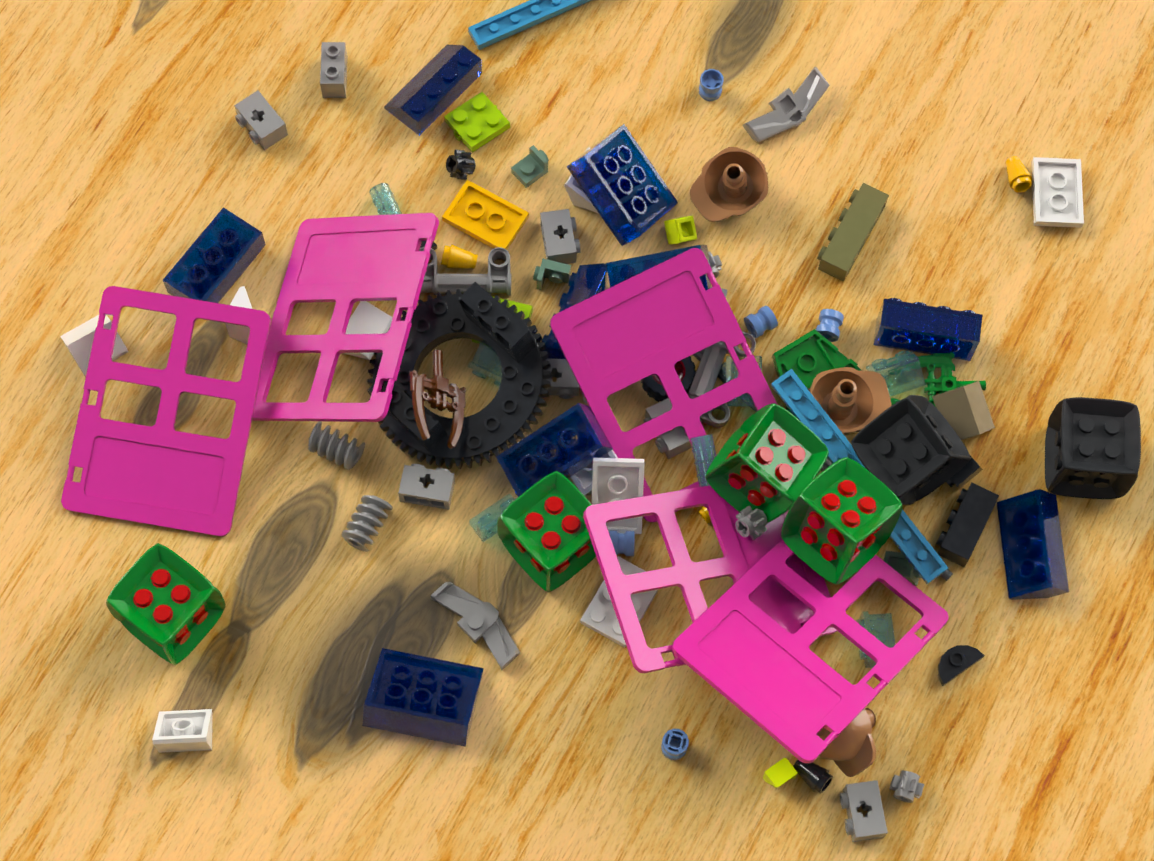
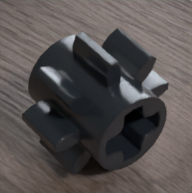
M455 150L454 155H449L446 160V169L451 173L450 177L467 180V175L473 174L476 163L474 158L471 157V152Z

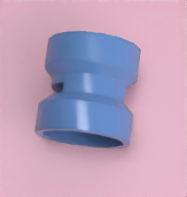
M708 69L701 74L699 94L704 100L714 101L721 96L724 82L722 73L715 69Z
M763 306L758 310V313L749 314L744 318L749 333L756 339L762 336L764 331L772 330L778 326L777 319L768 306Z
M833 309L821 310L819 315L820 324L817 325L816 331L830 342L838 341L840 336L839 326L843 324L844 315Z
M609 530L616 555L634 556L635 531L618 533L617 531Z
M671 729L665 733L662 739L661 750L666 758L678 760L686 754L689 745L687 734L680 729Z

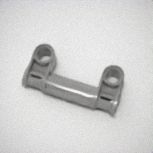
M421 247L419 251H424L425 247ZM497 247L490 251L487 274H438L437 255L434 249L431 248L429 259L432 262L427 266L420 293H434V295H437L440 292L441 295H446L447 290H450L451 294H456L457 289H460L461 293L464 294L476 282L486 292H489L490 295L492 293H507L508 296H511L510 254L505 248ZM497 259H502L505 261V263L502 265H497L494 263V261Z
M742 331L746 342L750 344V350L753 354L756 347L755 338L753 335ZM719 341L705 348L688 391L689 398L694 399L714 388L725 355L729 354L723 342ZM738 345L733 347L739 359L746 358L745 352L740 350ZM724 403L702 414L700 422L716 428L723 427L729 420L730 408ZM716 409L722 410L725 413V418L722 420L714 419L712 411Z

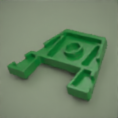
M815 329L772 355L778 378L792 369L808 390L811 388L816 375L823 371L843 367H852L858 371H861V369L857 366V363L845 357L838 351L839 349ZM785 404L786 410L789 411L791 414H793V413L791 412V410H790V409L787 407V405Z

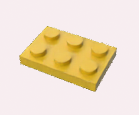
M467 180L443 214L442 221L493 249L502 247L508 250L529 218V212Z

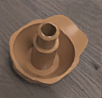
M728 147L716 154L703 166L702 173L691 186L690 199L700 214L711 222H719L732 216L746 214L762 202L768 194V173L766 172L765 165L758 157L747 150L738 147Z
M852 367L836 368L819 373L814 378L809 390L843 435L860 432L892 405L886 381L881 374L874 371H858Z
M865 708L827 746L819 757L833 760L848 777H854L872 765L876 758V746L871 734L872 728L876 723L874 712L869 708ZM823 728L817 736L824 741L830 732Z

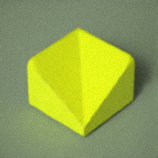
M693 215L664 221L668 244L697 239Z
M783 758L765 771L763 780L778 788L789 779H795L798 772L787 758Z

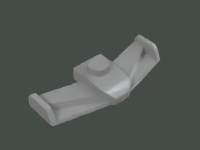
M814 67L794 94L789 88L785 89L769 102L773 111L743 124V127L750 137L757 142L766 140L792 127H797L806 120L807 115L830 85L818 68Z
M445 582L431 595L433 601L438 602L462 617L457 622V625L474 643L483 637L501 670L520 654L519 649L499 617V611L490 602L481 601L451 582Z

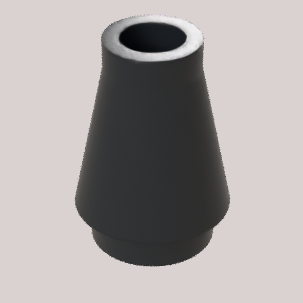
M797 760L793 765L799 776L813 792L823 793L833 779L828 769L813 762L803 763Z

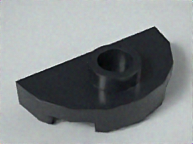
M957 645L948 649L940 658L938 665V678L942 686L980 661L985 655L978 649L968 645Z

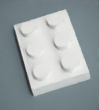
M1033 157L1031 163L1034 226L1082 228L1084 214L1081 159Z
M593 458L592 505L643 497L644 459ZM642 516L606 522L608 532L609 530L617 531L618 533L635 531V534H642Z
M617 557L621 570L625 575L646 572L623 558ZM603 581L582 616L580 623L625 648L626 643L605 581ZM659 589L631 594L639 623Z

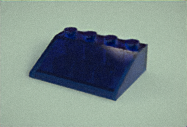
M625 124L611 132L567 166L621 246L640 237L678 204V201Z
M382 648L364 703L362 726L466 747L484 668Z

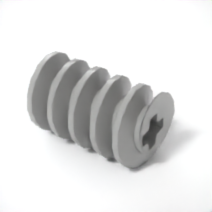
M318 421L309 438V451L313 453L317 451L320 457L326 455L329 461L335 459L337 465L344 464L347 470L353 468L363 454L365 442L359 447L356 446V438L348 443V434H345L340 439V430L337 429L333 434H330L331 426L327 425L324 430H321L322 422Z
M374 495L362 496V504L357 505V512L351 516L353 521H349L347 523L348 530L342 532V537L348 544L364 552L369 551L364 546L365 543L370 545L374 543L369 538V535L378 536L379 534L374 529V526L383 527V523L378 520L379 517L388 518V515L383 510L393 509L392 505Z

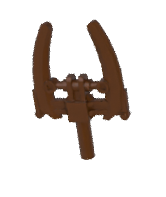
M434 350L432 378H426L427 375L425 373L418 375L415 370L409 373L414 416L423 440L430 438V434L426 424L424 401H428L433 409L437 408L439 411H443L447 408L449 412H453L451 433L447 444L448 448L452 449L456 447L463 427L464 408H466V388L462 387L459 389L456 384H449V379L443 377V351ZM446 396L452 398V403L446 400Z

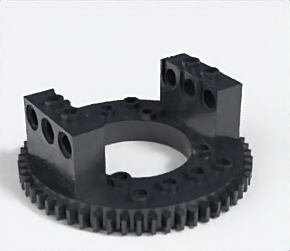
M476 282L464 294L461 293L460 289H457L456 294H451L450 290H447L445 296L438 292L437 298L433 299L429 295L426 302H423L421 299L418 300L419 305L416 306V310L413 312L412 325L397 380L394 382L389 410L386 417L378 422L382 423L380 427L383 432L387 431L386 436L389 439L394 438L392 441L394 445H400L402 452L409 450L408 455L411 458L417 455L419 462L426 458V462L430 466L436 460L438 468H441L444 462L448 469H451L454 463H456L458 469L462 468L463 463H466L468 468H472L473 461L482 466V459H486L488 463L492 462L491 456L493 455L500 459V451L502 450L509 454L508 446L512 445L517 448L516 440L521 439L525 441L526 438L523 433H532L529 425L538 424L535 415L542 416L543 412L539 407L547 406L546 401L542 398L549 397L550 395L545 388L551 387L550 381L546 380L551 377V372L546 370L551 368V364L549 361H545L549 358L547 351H544L546 349L545 343L540 342L542 340L541 334H536L538 331L536 326H530L532 324L530 318L524 319L525 314L523 311L517 313L518 309L515 305L509 307L510 304L506 299L500 303L499 296L496 295L493 298L489 292H486ZM404 310L400 321H405L407 312ZM453 339H473L490 347L499 357L502 368L499 390L484 409L474 415L464 417L460 438L456 447L449 449L447 444L453 418L439 416L424 406L430 438L423 440L414 416L409 373L415 370L418 374L425 357L438 345ZM375 352L373 355L376 359L370 360V364L374 367L368 370L369 375L373 377L367 379L368 384L371 386L367 389L370 395H372L383 352ZM383 381L381 392L386 391L388 381Z

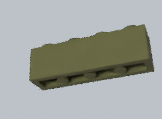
M865 183L862 184L859 190L855 189L849 199V202L852 204L849 209H843L838 219L841 222L839 227H833L828 237L830 241L828 247L823 246L817 257L820 260L818 270L843 282L845 281L886 206L888 194Z

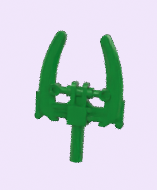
M952 352L912 357L899 361L887 368L888 374H896L915 368H926L928 376L927 379H924V384L927 385L924 388V393H928L929 402L934 406L932 396H935L936 393L941 394L976 382L956 381V377L952 376V371H955V365L952 363L955 355ZM935 368H941V376L938 379H935L934 376ZM979 381L982 390H986V381ZM891 398L892 405L900 401L898 399Z

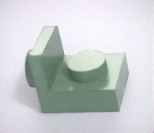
M533 145L529 148V155L512 166L511 172L527 188L548 173L549 159L544 151L538 150Z
M543 258L541 266H536L533 280L537 281V289L542 290L545 278L554 283L560 284L564 282L569 284L571 265Z
M886 551L884 562L914 586H917L921 576L903 553Z

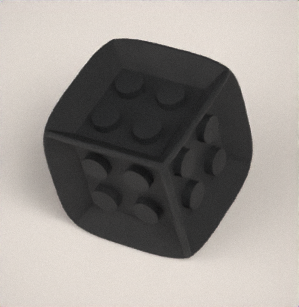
M909 395L893 404L866 425L851 441L852 447L864 467L891 489L902 505H911L926 497L959 472L971 459L965 445L940 411L927 398L918 395Z
M1085 397L1061 400L1049 417L1045 437V482L1047 491L1060 496L1087 499H1116L1125 496L1135 484L1140 467L1141 425L1137 405L1120 400Z

